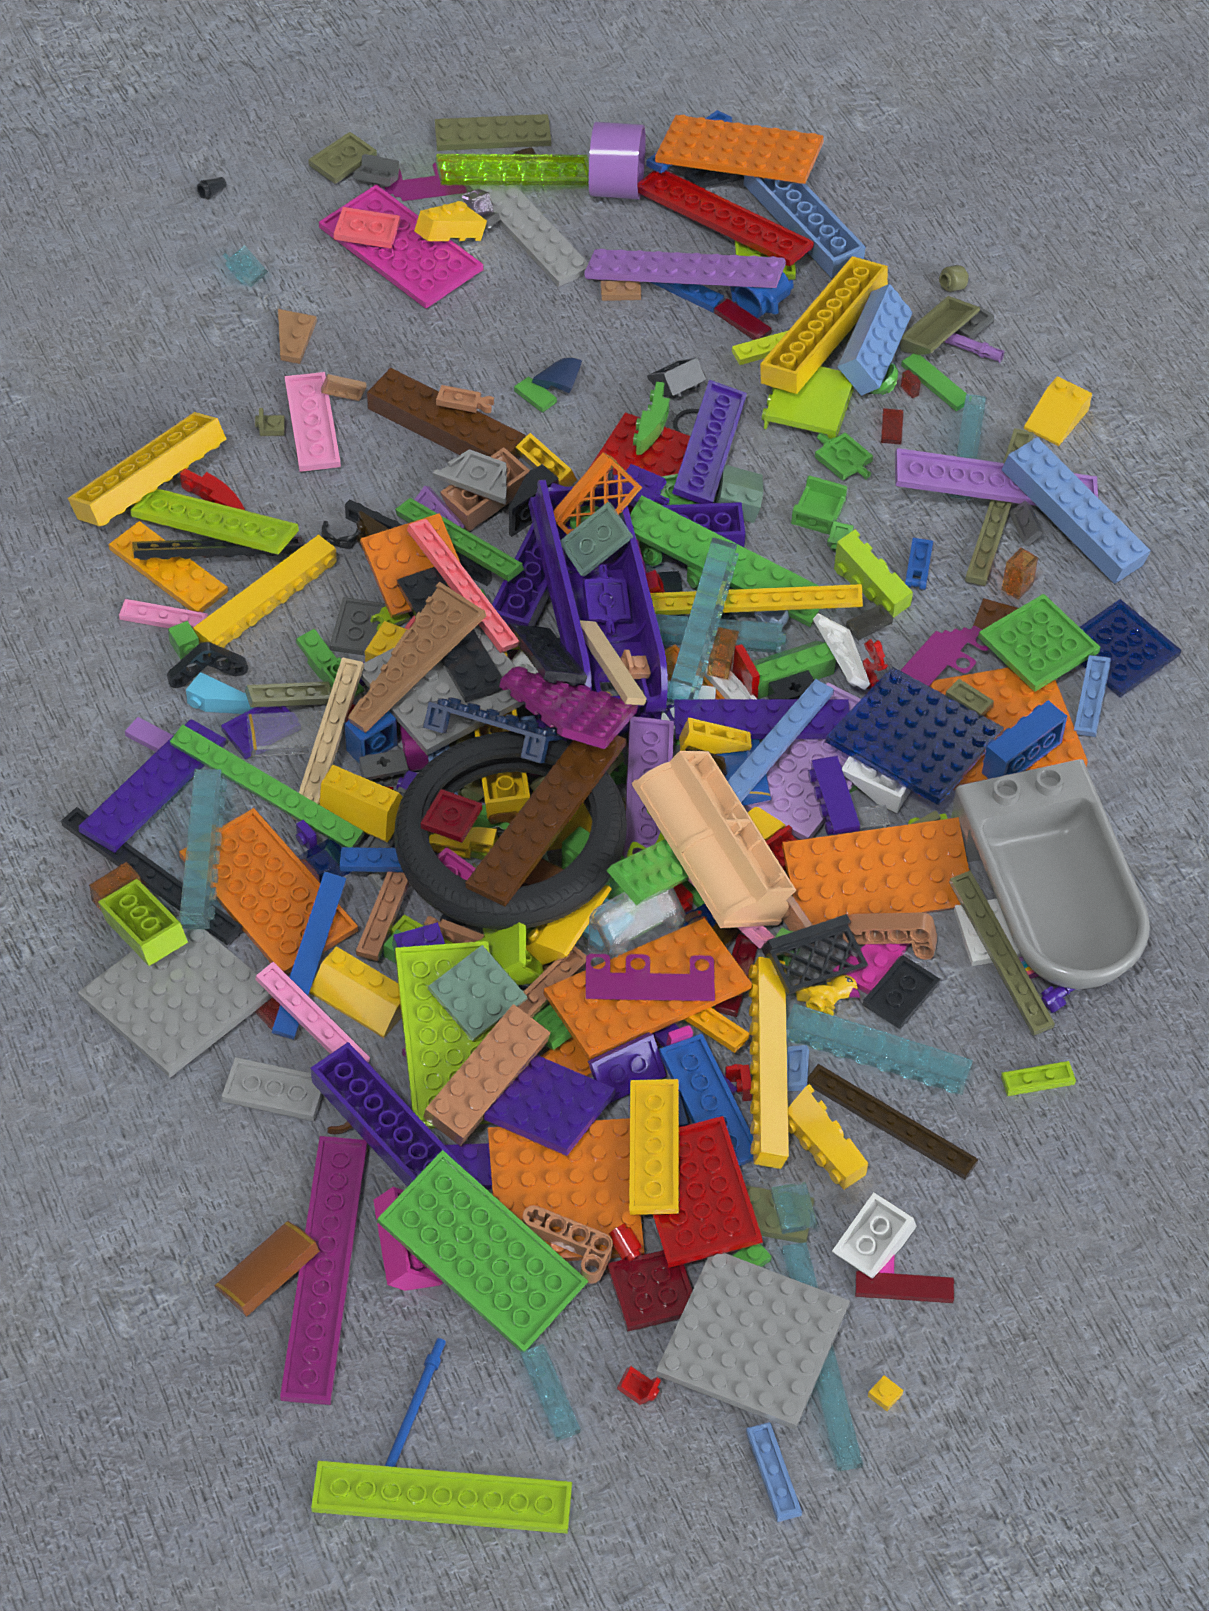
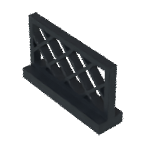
M847 914L770 939L761 949L765 957L769 956L787 995L839 976L865 969L868 966L848 926L851 921ZM845 934L848 940L847 946L836 942L838 935ZM822 941L830 945L827 953L816 948L818 942ZM833 947L845 952L842 960L831 955ZM799 948L810 951L808 960L796 955ZM814 953L825 958L823 966L811 961ZM848 953L855 956L859 964L852 965L846 962ZM783 954L791 958L789 965L786 966L780 963L777 956ZM794 960L806 965L803 973L791 968ZM828 960L839 964V970L834 972L827 969ZM809 967L820 971L818 978L806 975ZM789 973L801 978L798 985L791 986L788 980Z

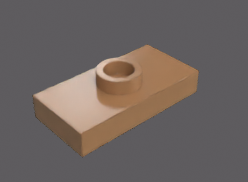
M327 374L321 387V393L360 401L367 387L366 382Z

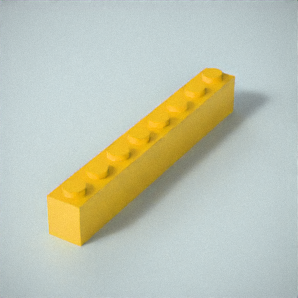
M320 535L314 537L194 626L193 630L199 638V644L210 642L224 648L226 644L234 638H238L250 626H254L262 617L270 614L278 605L286 602L294 593L301 591L310 581L317 579L326 569L333 567L337 562L336 548Z

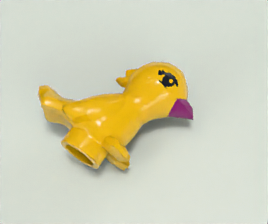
M842 975L832 979L831 982H827V985L811 986L795 992L797 1001H805L806 1008L810 1013L819 1016L823 1012L826 1017L831 1018L834 1015V1005L838 1000L850 997L860 998L856 980L849 975Z

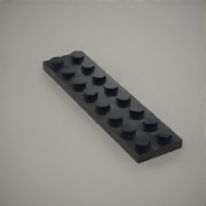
M435 567L397 579V586L415 616L418 612L421 613L426 605L427 598L433 595L439 582L449 587ZM474 629L441 660L465 703L503 690L499 687L502 676Z

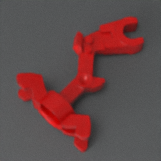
M869 639L864 643V646L874 662H870L866 658L862 664L865 667L864 669H866L865 672L870 682L866 689H871L876 699H878L879 692L877 686H881L883 689L891 688L886 680H877L874 670H885L888 665L884 664L883 658L885 654L881 642L877 640L873 643L872 639Z

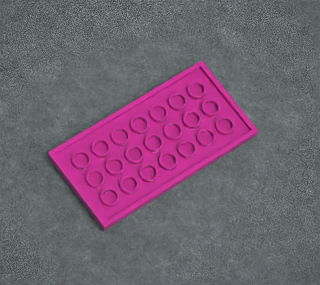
M374 185L319 221V228L334 239V231L343 207L400 216V224L392 248L336 241L425 309L483 270V264L450 239L449 241H427L417 234L414 230L418 215L378 185Z

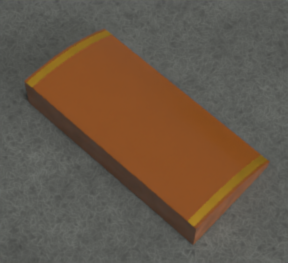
M286 1221L214 1286L247 1317L320 1251L316 1242L291 1222Z

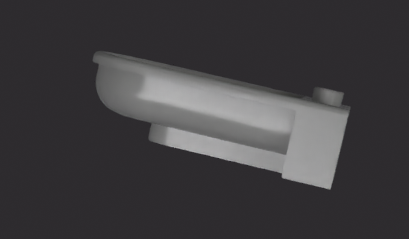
M1078 759L960 785L955 789L951 818L959 817L967 862L982 860L1014 943L1025 962L1035 973L1058 986L1071 989H1089L1113 981L1138 961L1143 954L1149 937L1148 912L1084 760Z

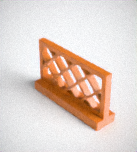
M603 452L553 511L556 524L567 535L574 530L565 526L570 518L576 517V527L581 524V517L591 516L595 513L596 500H604L605 505L609 502V499L618 498V507L615 510L620 515L642 489V486L617 464V461L612 456ZM614 467L618 471V480L608 481V473ZM630 482L634 488L629 494H623L622 483ZM618 483V495L609 496L608 484ZM598 485H604V496L595 497V488ZM590 501V512L581 513L583 502Z

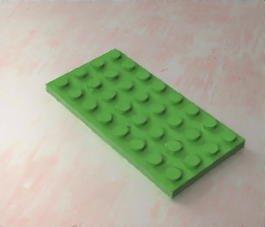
M443 1150L376 1221L522 1354L527 1351L588 1283L586 1278Z

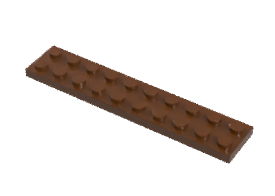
M617 735L605 749L573 740L465 882L466 888L506 907L626 746V739Z

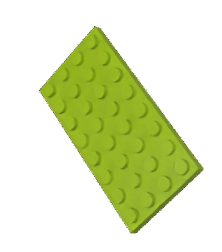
M488 941L395 948L411 1108L429 1129L436 1127L423 1118L425 1109L494 1026L472 1041L431 994L428 986L481 945L489 952ZM483 1119L482 1122H481L479 1125H481V1124H493V1123L488 1122V1121H486V1120Z

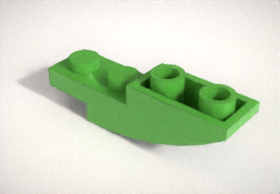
M656 382L655 390L650 392V402H652V405L648 404L647 411H642L641 419L637 418L636 431L639 432L638 434L634 433L633 446H637V455H641L657 440L666 424L670 398H663V382Z
M312 629L296 638V644L308 658V665L323 682H329L332 689L341 658H336L317 631ZM360 683L358 684L355 696L364 692Z

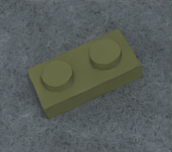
M958 679L946 691L945 695L946 698L979 719L994 704L992 699L961 679Z

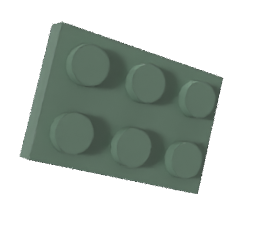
M607 502L560 541L562 548L580 575L585 577L632 539L633 535L612 504Z

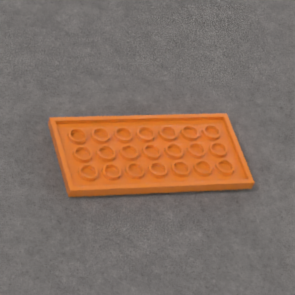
M675 115L655 155V162L805 184L823 145L824 136L815 133H802L795 130L788 131L779 128L761 127L759 125H745L739 122L731 123L724 122L723 120H709L703 117L695 118L686 115Z
M253 808L179 851V855L227 913L242 925L245 934L270 963L274 962L288 975L292 971L321 883ZM339 904L322 953L358 932V925Z
M959 817L782 843L787 876L796 889L792 896L812 925L845 914L849 916L851 914L931 913L951 910L955 908V905H961L949 883L950 878L969 871Z
M703 918L610 959V973H626V957L630 954L648 955L650 957V973L690 974V958L692 956H711L714 959L715 1001L586 999V970L544 988L543 994L589 1061L648 1032L654 1033L748 991L752 988V983L707 920ZM634 958L630 965L633 969L640 970L645 967V961L641 958ZM699 959L695 962L694 966L697 970L705 971L709 968V962L705 959ZM605 962L598 964L593 968L601 969L605 966Z

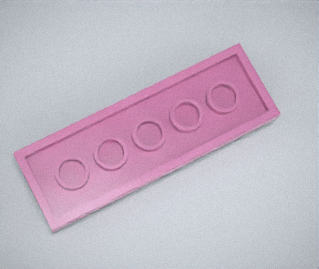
M325 372L285 376V386L300 472L341 467L329 395L321 393V387L326 378Z

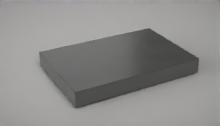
M343 597L330 643V650L365 656V650L377 633L376 628L380 624L379 621L371 623L370 619L373 615L380 613L381 608L385 607V603Z

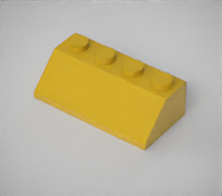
M332 765L321 782L320 806L363 830L364 833L388 843L394 833L396 814L403 796L399 792Z
M605 885L590 901L578 910L556 921L537 926L527 936L526 950L542 965L567 957L612 888Z
M337 946L324 959L309 993L385 1038L402 1018L398 983Z

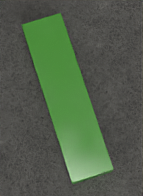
M913 353L902 360L901 366L956 412L971 403L972 397L921 355Z

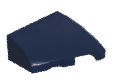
M562 358L534 376L532 383L547 390L552 385L564 392L570 393L582 360Z

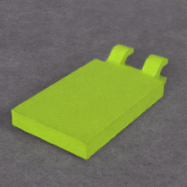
M520 922L510 928L501 929L476 941H488L489 953L506 973L526 965V925Z

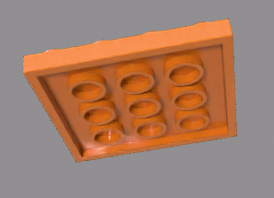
M440 513L360 539L361 546L391 618L412 611L397 586V579L434 567L407 531L409 524L427 519L459 561Z

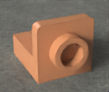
M624 650L620 659L633 679H648L651 673L646 656H631L629 650Z

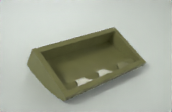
M947 296L903 334L900 340L901 351L917 355L932 353L980 311V307Z

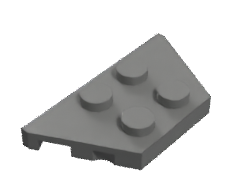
M469 449L462 453L460 457L449 461L447 467L440 471L436 469L433 472L434 479L506 504L507 465L503 461Z

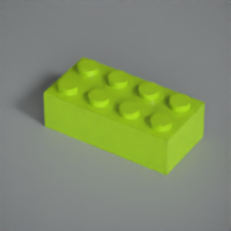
M138 879L98 901L106 922L148 966L158 962L163 957L188 943L181 923Z

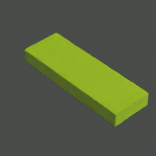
M1069 1061L1001 1073V1079L1007 1096L1075 1085L1076 1082Z

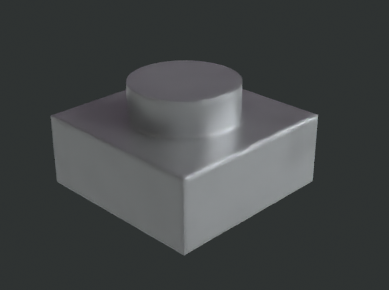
M484 211L479 214L487 220L485 229L493 227V224L500 220L498 212Z

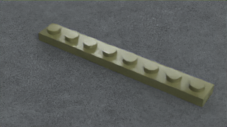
M971 870L950 878L949 883L1032 1035L1034 1036L1052 1029L1055 1025L1053 1019Z

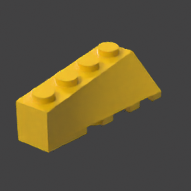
M809 1084L788 1107V1132L794 1134L799 1139L803 1149L809 1150L814 1156L816 1163L820 1167H824L829 1173L831 1180L845 1190L866 1176L868 1162L850 1138L844 1139L842 1127L837 1120H830L825 1111L827 1107L822 1100L820 1102L816 1101L812 1095L814 1089Z

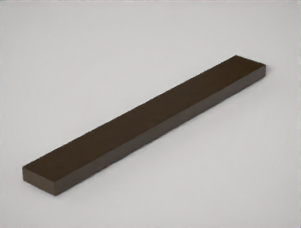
M817 1064L807 1077V1085L810 1084L817 1092L966 1180L977 1165L978 1158L822 1065Z

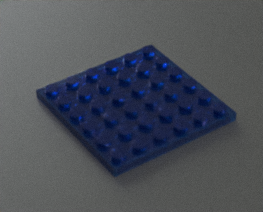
M892 666L826 736L825 742L939 805L986 753V745L992 739L996 740L1001 736L1004 727L983 715H978L977 712L970 710L961 703Z

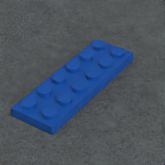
M703 1034L660 1048V1057L671 1079H678L680 1098L692 1123L723 1116L739 1166L752 1162L753 1154L750 1153L753 1136Z

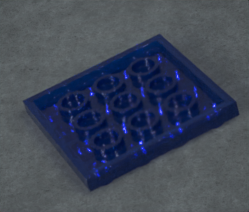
M1121 599L1080 626L1100 646V652L1095 656L1111 659L1106 686L1120 698L1181 654L1179 647ZM1088 660L1081 663V665L1086 668Z

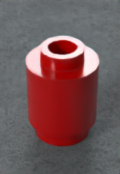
M624 1223L609 1233L613 1246L622 1260L627 1259L630 1262L641 1255L639 1250L643 1247L631 1227L628 1228Z

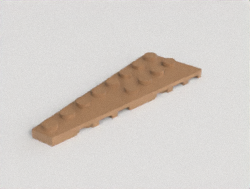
M439 582L433 595L427 598L426 605L421 613L418 612L415 616L416 620L409 630L405 631L391 652L392 656L387 664H383L381 667V673L377 679L373 680L369 685L370 689L367 694L360 698L348 716L350 723L366 733L486 617L483 609Z

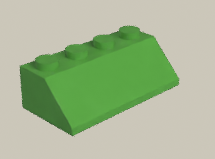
M813 641L752 661L760 674L757 699L768 696L769 682L809 670L814 680L833 675L836 659L827 643Z

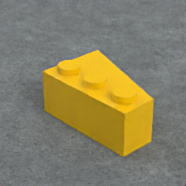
M456 201L421 210L414 231L427 241H449L450 238H459V241H465L466 238H474L475 241H481L487 220L470 209L466 203Z

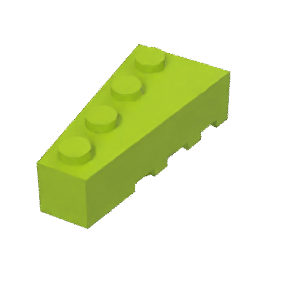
M855 529L837 541L834 570L838 575L843 576L849 581L851 585L862 584V593L865 597L873 601L884 613L894 618L911 606L913 592L895 572L892 574L889 572L887 563L882 558L878 560L871 552L873 548L868 542L864 544L858 538L860 534Z

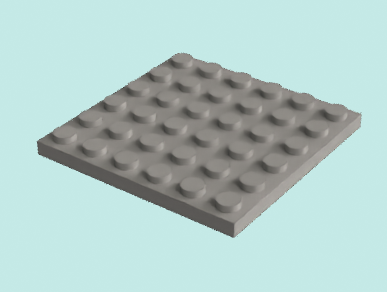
M477 625L474 630L503 677L510 669L516 666L503 652L500 653L482 628ZM394 648L364 663L360 678L369 688L371 682L375 681L381 673L380 669L383 664L386 665L391 658V652ZM440 660L389 712L416 741L426 755H429L486 725V723L451 713L447 733H439L423 728L428 702L437 701L438 698L448 699V697L460 699L461 703L465 705L467 703L478 704L481 706L480 709L485 711L487 709L500 711L499 715L502 716L526 703L524 701L518 702L510 696L511 691L509 689L500 690L465 703Z
M184 912L177 916L176 919L181 923L188 943L150 966L133 950L78 992L79 998L169 1078L272 998L255 980L257 974Z
M726 1253L708 1257L658 1365L656 1375L796 1430L850 1301Z

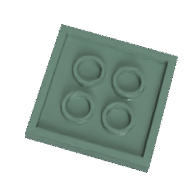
M483 945L428 986L431 994L472 1041L498 1023L513 1004L518 1007L527 1000L525 993Z

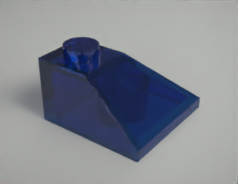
M329 838L297 856L319 883L322 881L324 872L341 877L352 872L340 871L341 847Z

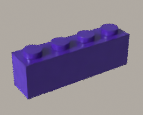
M838 756L812 760L811 769L808 770V777L810 783L814 782L815 785L814 796L816 800L820 801V815L826 819V834L838 835L859 832L860 823Z

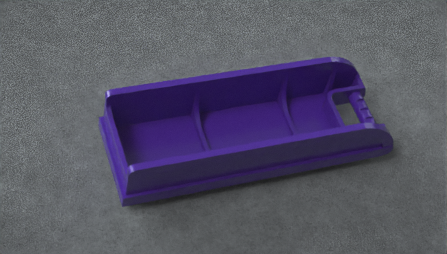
M612 475L611 480H618V475ZM538 480L536 496L530 497L528 505L561 643L587 675L585 684L577 683L575 686H588L591 688L590 691L599 693L601 691L599 683L610 682V680L586 645L580 620L587 621L582 582L584 579L598 578V566L585 577L581 576L561 546L560 540L567 536V534L556 524L553 511L574 486L547 488L546 480ZM618 483L608 484L609 496L618 495ZM598 485L595 488V497L604 496V485ZM618 498L609 499V503L612 504L614 509L618 507ZM604 500L595 501L596 507L601 508L604 505ZM590 501L583 502L581 507L590 506ZM627 505L619 516L633 535V538L599 565H607L608 577L626 579L631 619L629 622H615L616 634L612 636L606 635L605 623H596L620 658L624 650H629L631 656H646L651 673L649 678L634 679L647 698L645 704L638 705V707H641L643 713L666 711L668 693L665 650ZM569 519V520L567 521V523L565 524V526H567L569 529H571V526H570V523H569V522H570V519ZM618 695V696H612V697H615V698H618V699L621 698L620 695Z

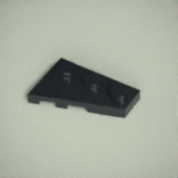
M693 168L684 173V179L704 188L744 179V175Z

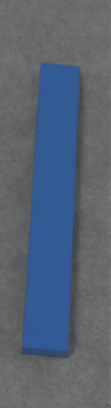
M324 872L289 977L307 996L309 995L346 882L345 877ZM280 1005L272 1033L294 1040L299 1023Z

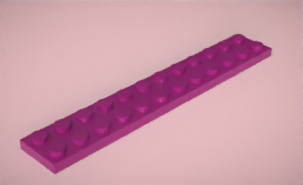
M319 1137L305 1233L316 1242L320 1252L299 1269L280 1394L281 1401L331 1405L368 1145L363 1139Z

